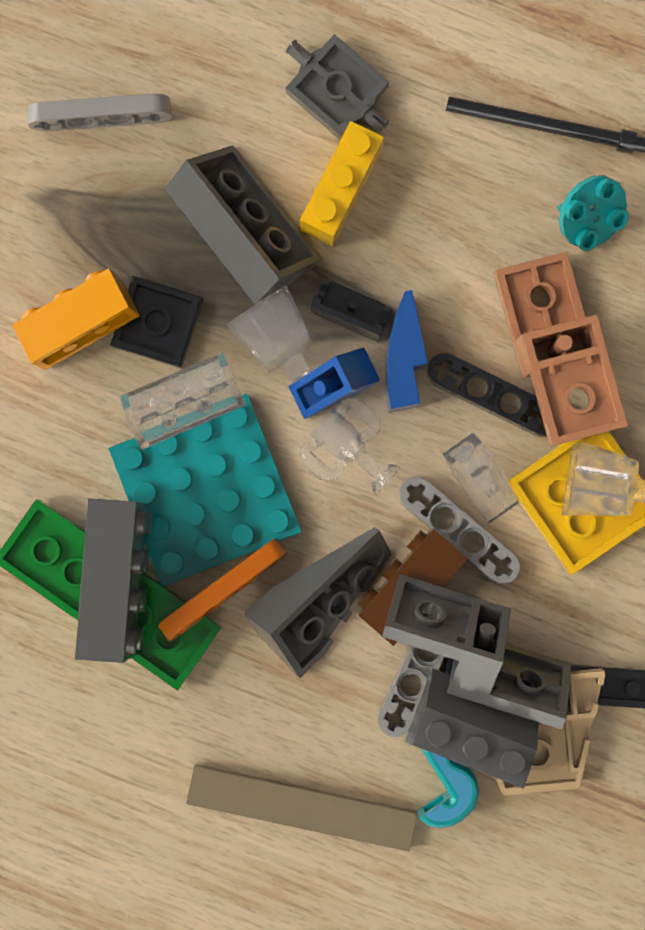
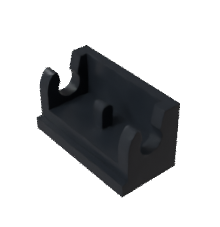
M327 278L322 279L320 290L317 296H314L310 305L312 314L376 342L379 341L393 309L389 305L353 291Z

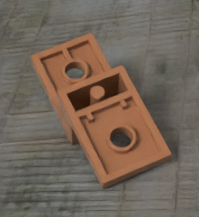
M568 252L495 270L493 274L522 379L529 377L532 379L550 447L627 427L628 423L598 316L596 314L585 317ZM537 288L545 290L550 298L549 304L546 307L535 306L530 299L532 290ZM573 389H581L587 394L589 402L584 410L574 409L570 405L569 394Z

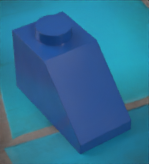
M363 347L333 357L288 387L303 418L307 419L361 393L379 382L380 379Z

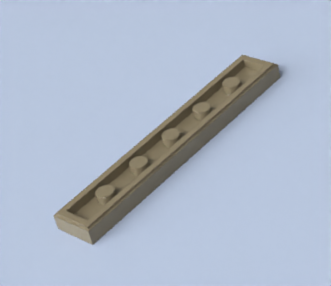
M195 764L186 802L188 805L410 852L417 812L414 810Z

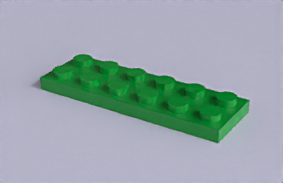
M36 499L0 549V567L78 621L85 531L40 499ZM142 573L141 588H146L147 590L145 611H139L138 627H143L144 629L143 645L141 650H136V656L131 659L178 691L222 626L205 616L183 634L169 642L158 628V625L187 602L166 587H163L146 573Z

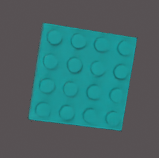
M248 394L108 448L128 501L147 504V511L153 514L152 531L150 535L145 534V545L150 552L151 561L163 587L256 551L275 538L281 541L302 532Z

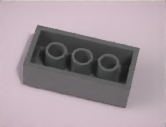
M88 498L75 660L124 663L136 656V650L142 649L144 629L143 627H138L139 611H145L147 590L146 588H141L142 573L148 572L150 552L149 550H144L145 534H151L153 514L147 511V504Z

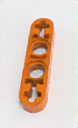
M276 538L271 540L166 617L158 625V628L169 642L174 640L277 564L288 554Z

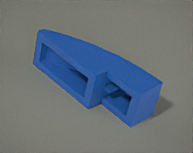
M412 290L404 292L388 341L385 384L389 413L417 408L420 405L414 371L425 369L428 363Z

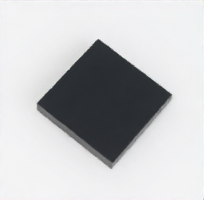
M132 275L128 293L140 316L116 329L110 346L182 369L203 305V297Z

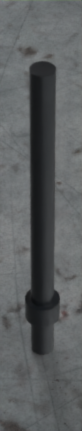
M449 96L446 107L448 112L616 147L618 152L631 154L633 151L645 153V137L637 136L635 131L621 129L620 132L456 97Z

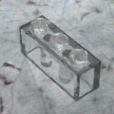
M223 352L120 396L127 424L141 449H145L246 405Z

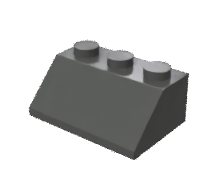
M431 668L405 742L524 789L537 752L539 722L448 694L447 689L450 675Z

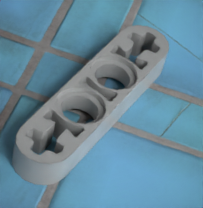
M164 94L32 103L27 107L28 126L36 131L154 124L169 121L172 117L170 98Z
M413 477L401 485L399 499L402 505L428 528L437 531L468 558L467 561L495 583L506 584L512 582L517 577L520 569L517 557L431 483L421 477ZM419 484L423 486L422 495L429 502L432 501L433 496L440 500L430 508L427 517L420 512L426 508L424 504L418 500L413 503L407 500L410 494L406 489L409 485L413 488L419 486ZM445 507L454 513L455 521L448 529H441L434 522V514L439 508ZM472 531L479 533L483 539V547L474 554L467 552L462 544L464 536ZM491 544L496 547V550L491 552L496 559H509L507 567L511 571L508 575L500 573L496 576L493 573L496 570V566L488 559H485L483 565L478 562V559L488 553Z
M425 614L424 616L428 619L435 620V617H433L430 614ZM409 647L378 712V724L382 732L391 737H400L408 732L431 668L439 670L445 656L437 654L435 659L423 661L417 655V648ZM408 674H415L422 681L421 689L415 695H407L401 690V680ZM394 694H397L406 702L414 703L412 709L404 705L400 714L401 718L405 720L403 725L395 724L393 728L388 727L389 721L385 714L387 712L393 714L399 704L398 701L392 700Z

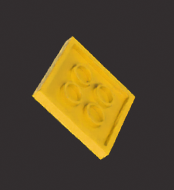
M610 432L561 444L505 482L569 575H573L645 526V482Z

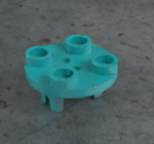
M606 175L591 176L580 181L568 193L564 202L556 207L560 213V231L569 243L583 251H590L606 242L616 231L626 226L629 214L626 211V193L620 183Z

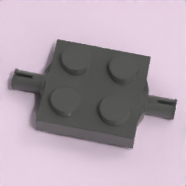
M334 34L322 48L312 53H309L302 47L297 40L291 42L292 46L289 44L286 53L301 66L295 78L285 87L286 94L334 136L341 140L350 121L357 124L365 120L379 134L383 131V128H386L389 121L374 109V105L377 99L389 87V81Z

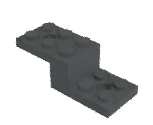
M402 574L399 575L382 637L454 659L447 689L448 694L558 729H562L566 721L571 663L507 644L511 608ZM422 613L435 617V620L424 617ZM522 680L533 683L534 688L525 685Z

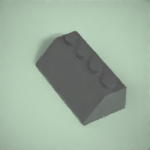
M233 145L186 160L165 188L176 205L197 229L199 235L204 238L221 263L228 269L255 305L280 293L322 260L321 256Z

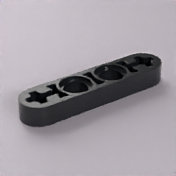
M438 354L429 362L426 370L427 378L435 387L534 436L547 437L545 427L543 429L538 428L539 421L529 415L526 417L525 422L520 420V417L527 411L529 402L534 404L530 411L541 415L535 395L452 354ZM445 361L451 364L449 367L450 372L459 376L461 369H464L468 373L461 380L460 387L457 389L453 387L457 379L446 376L444 380L438 379V371L434 369V365L441 366ZM473 377L482 378L487 384L486 394L478 398L470 395L467 391L469 379ZM511 393L519 398L521 405L517 413L508 414L502 410L500 401L503 395Z

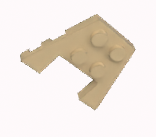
M603 669L571 671L569 684L571 711H567V718L562 729L539 723L537 752L525 787L523 789L495 778L503 796L580 789L590 745L589 736L593 719L596 718L599 706L597 701L600 688L604 684L605 671Z

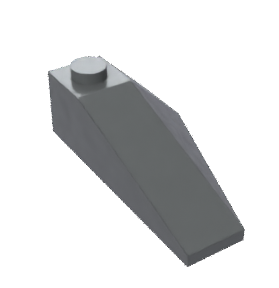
M374 527L272 587L244 615L261 639L297 677L301 678L327 653L334 642L330 639V636L341 620L344 622L348 621L353 613L349 608L359 592L368 591L392 553L380 530Z

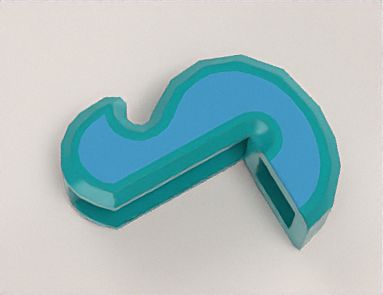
M422 749V752L447 791L417 810L418 817L427 826L437 828L451 827L463 821L475 809L480 794L477 778L469 767Z

